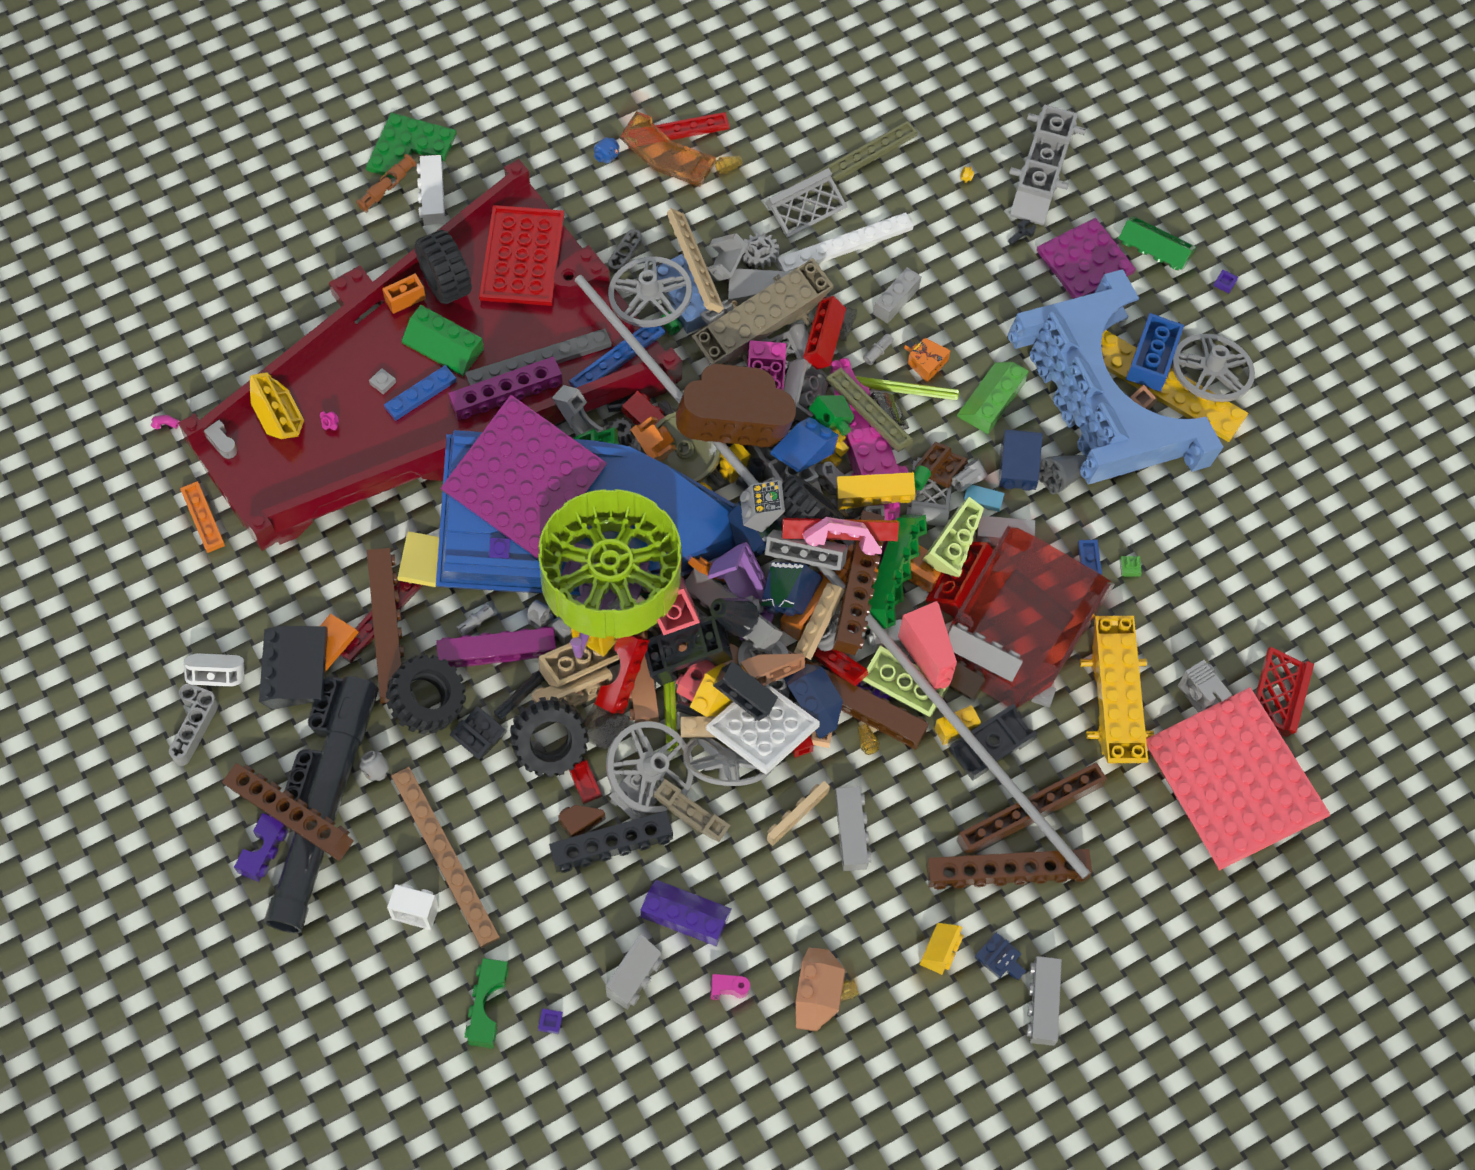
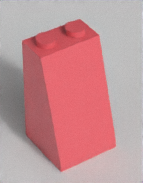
M682 577L678 596L673 606L664 617L661 616L657 620L663 635L700 623L694 602Z
M936 601L903 615L898 638L926 680L935 690L946 688L951 684L957 663L940 606Z

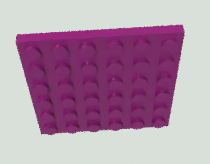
M510 395L442 485L441 490L538 559L540 536L549 518L556 510L562 508L567 501L586 493L607 463Z

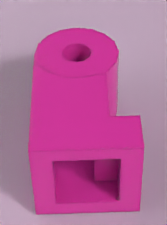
M712 975L711 999L719 1000L720 994L733 995L736 998H744L748 995L750 982L746 977Z

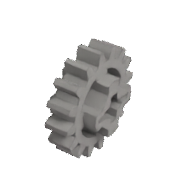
M756 233V237L749 235V240L744 239L748 245L742 257L743 262H748L749 267L754 265L755 269L758 266L764 269V265L767 264L770 267L771 261L776 262V257H779V244H777L776 239L772 240V235L765 237V233L762 236Z

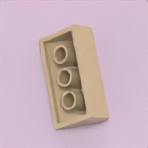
M568 643L539 656V671L549 685L560 687L619 660V656L614 650V644L604 657L586 646L583 656L576 658L571 644Z
M604 666L560 687L551 685L547 688H539L531 694V697L535 703L540 701V697H545L546 700H550V697H557L558 701L564 699L568 701L569 705L576 707L597 698L601 686L613 683L612 673Z

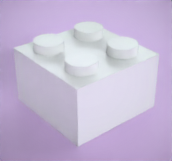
M395 884L387 908L392 920L431 930L439 906L433 892L425 889L421 891L414 890L412 886L402 884L401 886Z

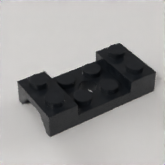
M1014 703L971 731L996 762L1004 759L1017 749H1022L1037 737V732L1029 729L1019 717ZM963 737L950 745L949 751L972 781L989 770ZM996 737L999 743L993 745L988 741V738Z

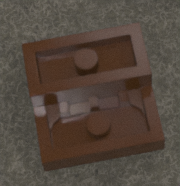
M934 442L917 463L915 469L920 465L928 468L931 472L929 479L949 488L952 484V478L963 471L964 466L968 464V459L952 453L951 447Z

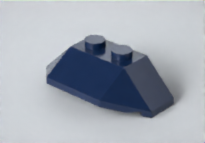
M805 664L804 669L783 678L801 709L820 722L819 727L815 730L819 739L837 729L843 700L823 667Z

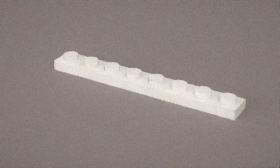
M905 212L779 257L777 262L782 271L792 272L812 258L819 264L913 230L914 226Z

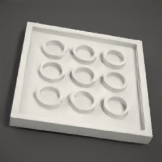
M768 684L765 687L769 688L778 698L770 714L762 720H756L733 702L706 725L708 732L764 774L769 773L820 725L817 719Z

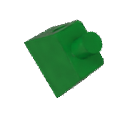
M843 395L817 396L809 407V410L817 420L831 430H839L842 436L849 434L851 431L849 424L854 419V414Z

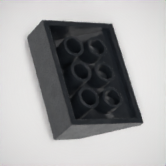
M278 626L264 629L259 692L260 703L274 710L323 701L328 631L326 626Z

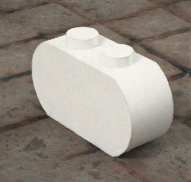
M200 653L190 655L184 659L185 681L191 685H238L245 680L244 659L238 655Z

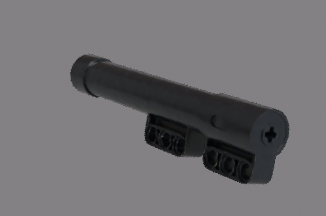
M351 676L344 677L343 679L335 677L324 678L323 701L313 703L308 718V726L317 736L325 738L322 750H300L295 757L285 787L286 791L295 797L298 796L295 801L298 799L309 805L307 809L311 810L313 807L322 814V819L328 817L334 822L358 748L363 742L379 692L378 686L363 678ZM296 832L294 833L274 897L270 900L263 921L274 929L295 934L302 932L309 911L308 904L325 854L323 850Z

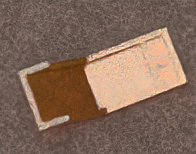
M637 111L620 135V139L653 170L701 187L716 163V157L672 142L652 123L651 116Z

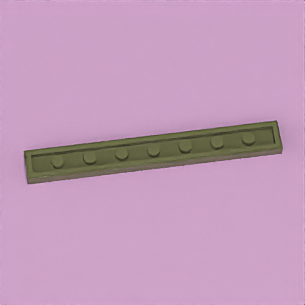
M906 121L796 184L828 168L832 173L831 177L835 183L918 136V131L909 121ZM829 183L823 184L822 189L828 187ZM809 191L807 194V198L812 196L816 192Z

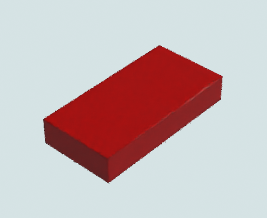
M587 760L575 764V768L571 771L569 770L583 804L602 797Z

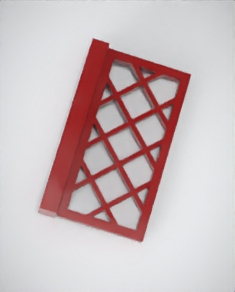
M1269 647L1255 695L1261 705H1263L1276 729L1280 731V735L1288 737L1297 732L1314 664L1309 661L1303 663L1273 647ZM1272 655L1277 656L1281 664L1275 666L1271 659ZM1288 663L1297 666L1294 674H1291L1287 666ZM1281 666L1286 674V677L1282 679L1276 669ZM1269 671H1272L1276 679L1272 683H1270L1267 677ZM1283 680H1289L1291 690H1286L1282 682ZM1276 683H1278L1282 694L1277 696L1272 687ZM1266 687L1272 697L1267 700L1262 693ZM1284 696L1287 702L1285 708H1282L1278 697ZM1271 700L1274 701L1278 710L1273 713L1267 704ZM1274 714H1280L1282 724L1276 722Z

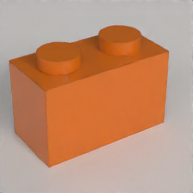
M416 273L382 288L384 299L393 314L426 299L424 286Z

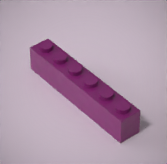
M547 626L534 630L521 629L516 632L502 631L498 634L482 633L479 636L463 635L460 638L444 637L441 640H436L439 660L446 659L449 661V666L452 667L454 665L456 668L538 659L539 656L556 649L554 628Z

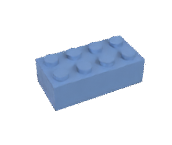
M681 254L671 260L683 267L691 280L692 296L686 310L678 317V320L683 325V329L689 334L707 325L700 315L707 308L704 306L703 299L689 270V265ZM663 263L656 267L657 280L682 276L675 268ZM686 286L664 293V296L671 303L670 305L674 310L683 302Z

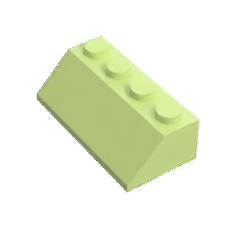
M879 646L867 667L869 675L862 681L931 717L937 708L890 651ZM913 664V665L919 670V672L922 674V672L920 671V669L918 668V666L915 665V664ZM949 686L943 689L939 688L936 690V692L942 697V699L946 694Z

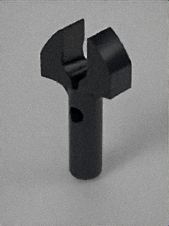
M1031 220L1019 222L1018 228L1020 230L1008 239V243L1013 245L1024 235L1031 238L1035 233L1036 224L1030 229H1025Z

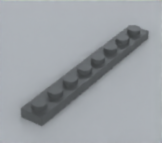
M601 329L465 372L470 386L553 356L557 364L610 348L612 343L606 329Z

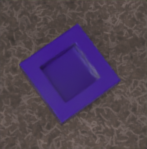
M1222 270L1213 286L1229 294L1239 277Z
M490 538L489 558L509 559L510 539Z
M542 1008L538 1031L559 1034L563 1012Z

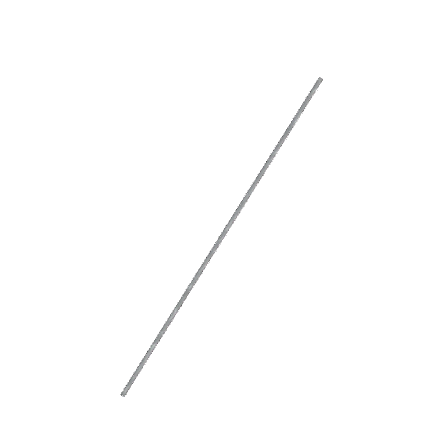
M582 275L577 276L575 282L676 401L680 403L683 393ZM712 442L749 486L759 483L726 444ZM782 514L777 520L782 524L783 518L786 517ZM817 566L832 584L845 589V583L833 570ZM869 613L865 617V621H868L867 626L1083 879L1089 875L1090 871Z

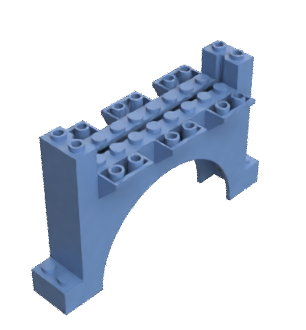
M1123 269L1104 274L1094 294L1017 313L1008 332V339L1015 349L1034 344L1029 353L1030 359L1034 362L1038 374L1042 377L1044 383H1048L1051 380L1056 383L1058 389L1053 397L1055 406L1058 407L1063 421L1066 422L1069 428L1075 424L1080 428L1082 435L1077 445L1079 451L1087 456L1086 461L1083 462L1080 468V473L1088 485L1180 457H1184L1186 465L1193 472L1210 467L1223 449V445L1207 417L1177 419L1154 413L1130 399L1111 378L1102 356V334L1112 325L1128 319L1129 316L1123 306L1139 299Z

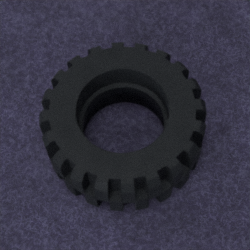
M438 230L417 239L414 245L416 257L424 278L436 299L440 303L448 304L470 294L472 284L469 271L451 235L445 230Z
M792 474L782 483L785 507L783 515L786 518L824 519L825 517L845 519L840 510L826 496L801 477Z
M423 654L419 658L414 656L405 661L392 675L387 685L386 698L390 699L387 702L388 709L393 710L391 713L393 718H398L400 720L398 724L402 727L404 725L408 726V730L411 732L419 730V734H426L428 731L432 734L446 728L462 711L466 700L464 695L466 687L464 684H461L463 681L461 674L457 675L456 673L458 669L454 665L452 667L449 666V661L446 659L441 661L439 656L435 655L428 658L427 654ZM414 680H425L432 683L440 692L441 706L437 709H428L419 705L412 697L410 690L411 682Z
M540 697L539 702L535 703L534 700L528 702L529 706L527 708L523 706L519 710L520 715H515L513 718L514 725L510 727L511 745L518 762L524 765L525 769L530 773L535 771V774L538 776L546 773L547 777H553L554 773H558L560 776L565 774L564 770L566 769L573 770L575 762L580 763L582 761V753L586 754V743L589 742L588 730L581 714L574 705H569L568 701L564 699L558 701L557 697H550V700ZM546 722L561 723L568 732L562 746L549 752L539 751L532 746L530 738L533 731L539 725Z

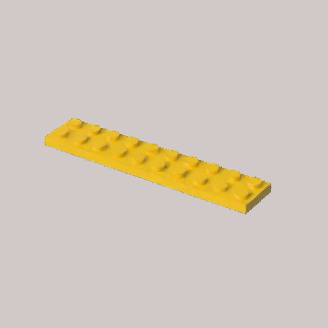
M1105 330L1102 334L1101 350L1107 370L1140 389L1143 385L1126 380L1137 348ZM1171 367L1161 392L1147 387L1159 402L1188 419L1207 417L1216 435L1227 442L1231 441L1249 414L1229 401H1210L1191 393L1179 382ZM1185 376L1191 384L1196 386V382ZM1208 389L1205 390V392L1215 394Z

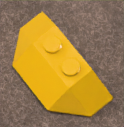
M269 373L251 375V405L266 434L279 439L297 437L300 434L304 419L289 390L280 382L271 378Z

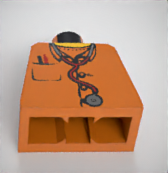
M924 338L918 345L909 340L904 347L905 350L910 352L908 358L909 366L927 383L948 362L951 352L949 349L927 338Z

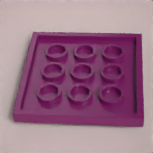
M1096 217L1037 246L1036 250L1073 299L1094 294L1104 274L1123 269L1126 276L1135 273L1136 270Z

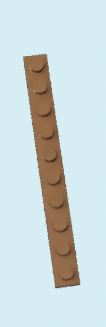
M410 767L391 775L481 949L499 940L500 937Z

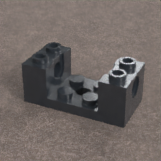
M713 616L700 620V623L681 630L649 638L647 652L645 653L650 677L661 686L678 680L677 670L704 660H709L714 666L733 660L726 630ZM682 643H687V649L680 652L679 646Z

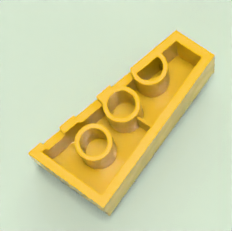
M914 472L838 476L836 485L837 507L841 510L896 502L909 503L915 500Z

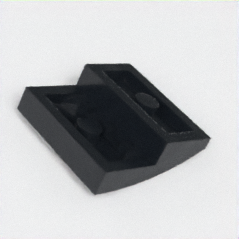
M476 706L465 720L460 721L450 736L480 760L499 742L507 730L479 706Z

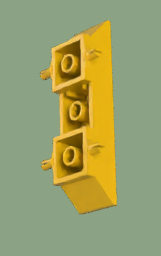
M1095 616L1092 645L1093 656L1092 659H1080V667H1092L1094 671L1100 714L1098 717L1099 729L1098 731H1086V739H1098L1101 745V754L1105 756L1107 763H1148L1146 739L1153 736L1154 731H1145L1139 666L1146 667L1147 659H1138L1134 616Z

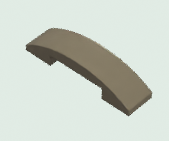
M664 779L653 796L685 823L707 837L720 842L731 825L717 815H711L680 793L681 790Z

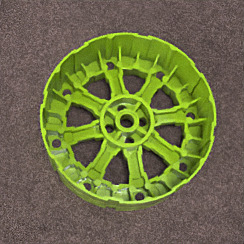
M595 490L567 501L562 508L553 513L544 526L539 540L538 554L543 595L552 612L557 617H560L563 623L582 634L598 638H606V636H614L615 638L628 637L643 632L655 625L657 620L661 616L664 617L673 606L678 596L681 582V541L678 530L670 516L652 500L626 490ZM587 525L592 526V528L587 529ZM607 531L620 532L616 539H605L602 532ZM586 537L590 538L593 544L591 549L574 547L578 541ZM635 537L648 544L647 547L630 549L628 547L632 538L634 539ZM574 561L583 565L581 569L574 573L561 576L560 571L563 562ZM648 561L659 562L660 577L654 574L651 575L641 570L638 566L640 563ZM584 583H593V588L584 604L572 598L570 593L574 588ZM628 583H637L647 588V591L650 592L648 599L637 604L629 592ZM610 588L617 595L621 610H600L603 596L607 594Z

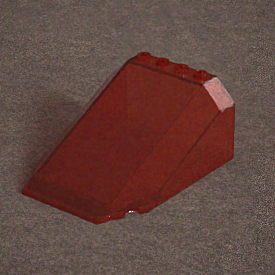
M1007 526L952 623L955 625L961 623L968 627L967 631L970 633L978 632L986 637V641L990 643L996 641L1003 645L1002 649L1008 652L1011 649L1021 655L1019 658L1023 662L1011 682L954 653L956 661L961 660L968 665L966 668L971 671L976 669L984 674L986 684L982 689L983 692L1008 707L1014 703L1016 708L1052 686L1107 599L1115 583L1034 535L1016 526Z

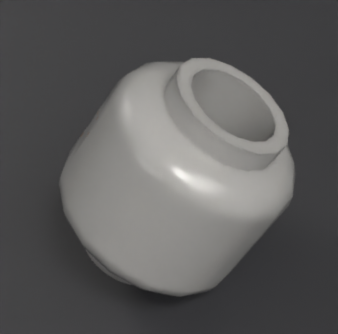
M369 751L361 757L359 767L368 780L380 781L387 776L389 763L382 753Z

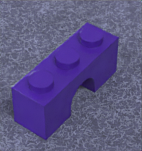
M262 813L253 830L255 836L264 841L262 848L255 852L243 849L234 865L238 874L260 882L261 878L266 876L271 859L276 857L278 846L281 841L285 840L288 833L287 827L284 824Z

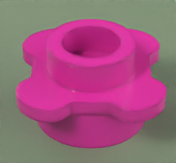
M321 412L320 417L322 418L323 429L331 428L336 430L339 423L336 413Z

